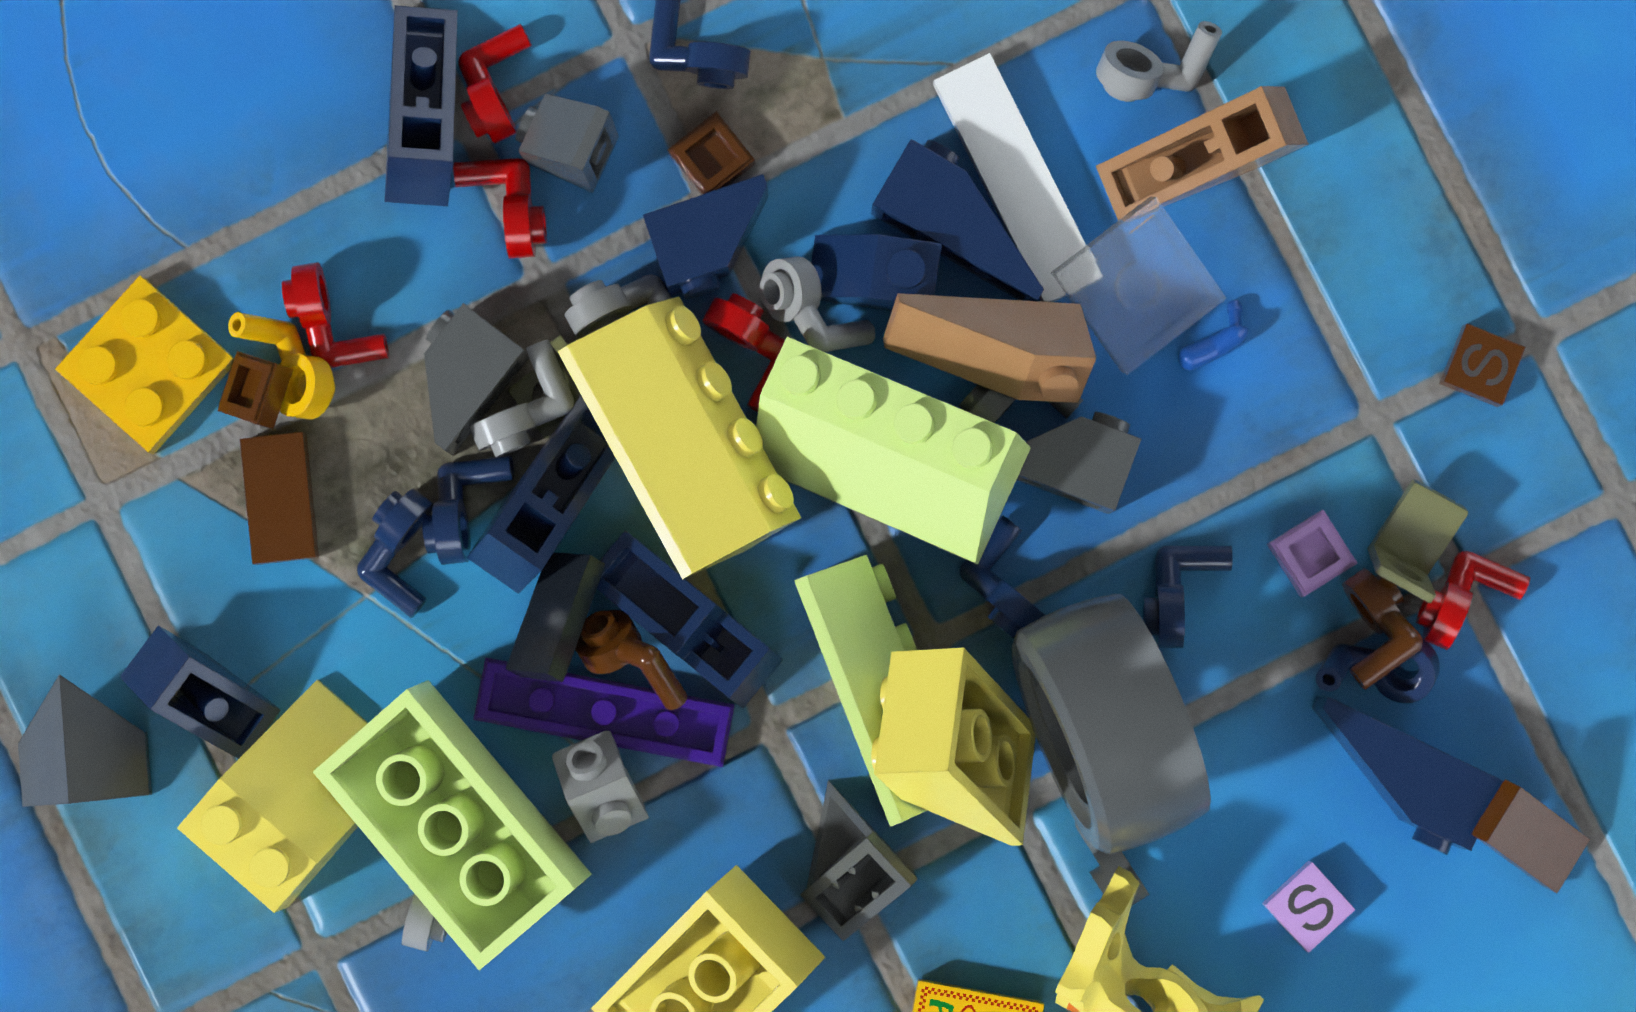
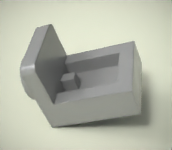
M603 731L553 754L552 759L566 801L590 843L606 836L619 834L628 827L649 818L644 802L623 764L615 739L610 731Z

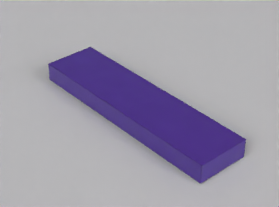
M485 657L473 720L576 740H585L603 731H610L619 748L724 767L735 704L687 695L686 702L680 708L668 710L654 689L572 673H566L563 682L523 678L506 670L508 661Z

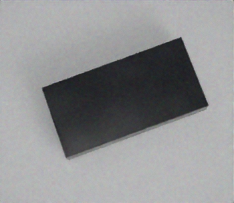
M553 552L539 575L506 670L523 678L564 681L605 563L592 555Z

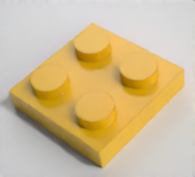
M139 275L55 370L148 453L155 454L231 370L234 357L147 279Z

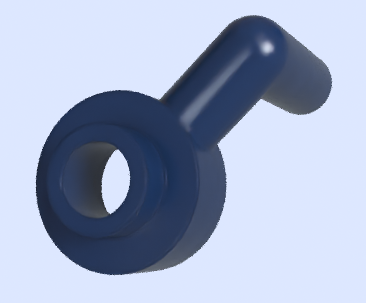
M655 0L649 61L653 68L660 71H680L697 74L698 85L716 89H733L735 79H745L748 77L751 51L746 48L716 42H691L688 44V47L675 46L681 0Z
M511 455L448 462L441 465L438 469V502L433 504L432 515L423 517L422 528L427 553H437L442 565L469 562V559L466 557L471 552V539L468 516L463 502V486L514 480V465Z
M414 488L409 490L404 496L394 491L380 505L372 518V521L379 525L374 535L375 541L357 565L358 576L410 618H413L418 613L427 598L387 568L395 555L420 530L423 517L430 515L433 510V503Z
M1002 515L993 530L979 563L975 564L965 560L960 567V576L968 585L995 606L987 617L1014 639L1019 629L1045 616V614L990 570L1022 532L1018 526Z
M1163 546L1156 552L1155 597H1144L1143 621L1151 635H1155L1158 648H1183L1185 600L1184 588L1181 584V571H1232V546Z
M1423 640L1421 650L1411 657V659L1417 662L1418 670L1407 671L1399 665L1374 683L1378 691L1386 698L1399 703H1413L1423 699L1431 691L1439 675L1440 663L1435 650L1425 640ZM1343 643L1335 645L1316 674L1317 685L1324 691L1332 692L1337 690L1349 669L1375 650Z

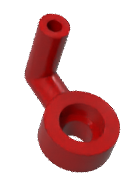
M521 23L464 51L458 59V65L467 84L466 90L470 97V100L461 104L462 110L476 137L479 138L488 134L494 144L516 134L517 129L487 68L532 46Z
M521 158L454 162L453 171L456 188L506 184V196L503 197V223L508 258L535 257L536 244L547 243V227L544 206H533L529 164Z
M314 262L292 266L291 280L282 281L283 301L288 317H299L302 327L306 329L311 356L324 359L331 368L389 358V348L384 333L334 342L330 324L331 306L329 293L320 263Z
M731 293L727 301L714 298L702 322L727 340L746 349L756 351L771 360L747 403L749 408L758 412L760 394L785 340L771 332L769 326L761 320L765 311L760 306L745 297Z
M1462 551L1458 553L1453 560L1442 590L1440 592L1434 590L1436 596L1433 601L1428 603L1423 600L1418 611L1415 623L1424 627L1422 639L1445 650L1451 647L1470 608L1473 592L1470 590L1473 581L1521 600L1531 578L1473 552Z

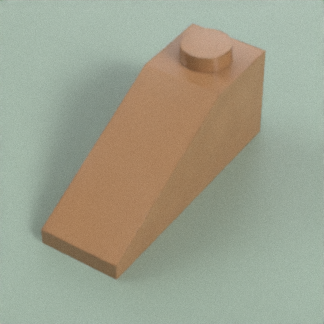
M1260 86L1098 164L1096 168L1118 222L1125 223L1253 171L1309 145L1285 87Z
M898 293L883 337L884 347L888 350L1017 400L1078 403L1096 361L1095 351L1081 304Z

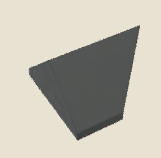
M59 674L18 742L22 806L72 804L152 795L147 732L142 731Z
M828 781L807 887L800 896L844 941L910 888L918 878L915 872Z

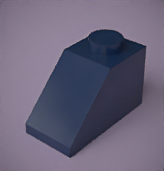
M763 174L643 215L670 295L683 292L686 300L704 296L721 287L718 279L731 274L768 199V187Z
M880 234L815 235L811 263L816 269L821 283L820 301L892 311L898 293L935 295L942 244Z
M159 625L120 676L150 710L237 759L264 734L281 711L275 704L209 655Z

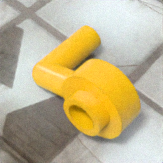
M241 312L234 313L228 323V330L231 336L275 344L281 359L279 365L293 369L280 412L286 416L303 419H315L321 416L328 408L335 392L334 377L329 364L320 357L305 354L298 330L293 323Z

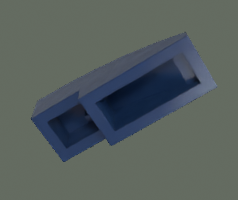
M626 530L601 558L600 561L605 563L597 590L740 707L744 708L783 661L778 654L685 578L682 579L679 573Z

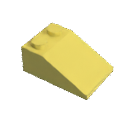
M964 647L891 652L888 676L883 679L880 688V700L883 708L880 735L874 740L871 751L874 775L901 800L1010 846L1023 845L1036 737L1030 719Z
M316 680L220 777L180 823L177 829L273 913L289 907L358 827L313 771L368 722L320 680Z
M735 865L707 890L591 1009L594 1012H772L825 959V956L760 888Z

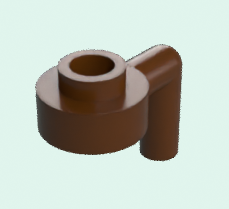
M1363 568L1343 582L1342 587L1349 601L1368 626L1377 634L1381 635L1384 633L1390 639L1349 669L1357 683L1366 690L1418 653L1422 648L1423 639L1420 633L1405 619L1398 609V606L1404 603V598L1397 586L1378 574L1374 576L1369 570Z
M621 610L595 612L586 618L575 651L590 672L607 674L630 664L641 669L666 709H678L686 702L687 693L657 647L642 642L641 634L629 615Z

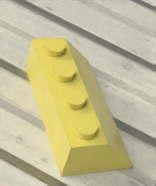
M679 296L646 305L558 351L682 579L747 551L802 518L793 503L794 498L790 486L777 474L762 447L763 441L759 430L746 418L732 393V385L728 374L715 362L701 336V328L697 318L684 306Z

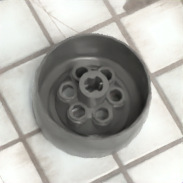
M1110 594L1091 598L1060 608L1016 632L1011 648L1012 662L1028 717L1060 794L1074 821L1091 846L1107 855L1130 850L1168 836L1189 825L1210 810L1211 795L1207 772L1180 692L1146 624L1133 605L1122 594Z

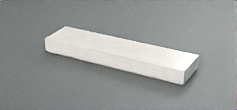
M988 53L935 79L933 86L1007 234L1044 288L1040 296L1041 302H1055L1100 280L1102 276L991 54Z

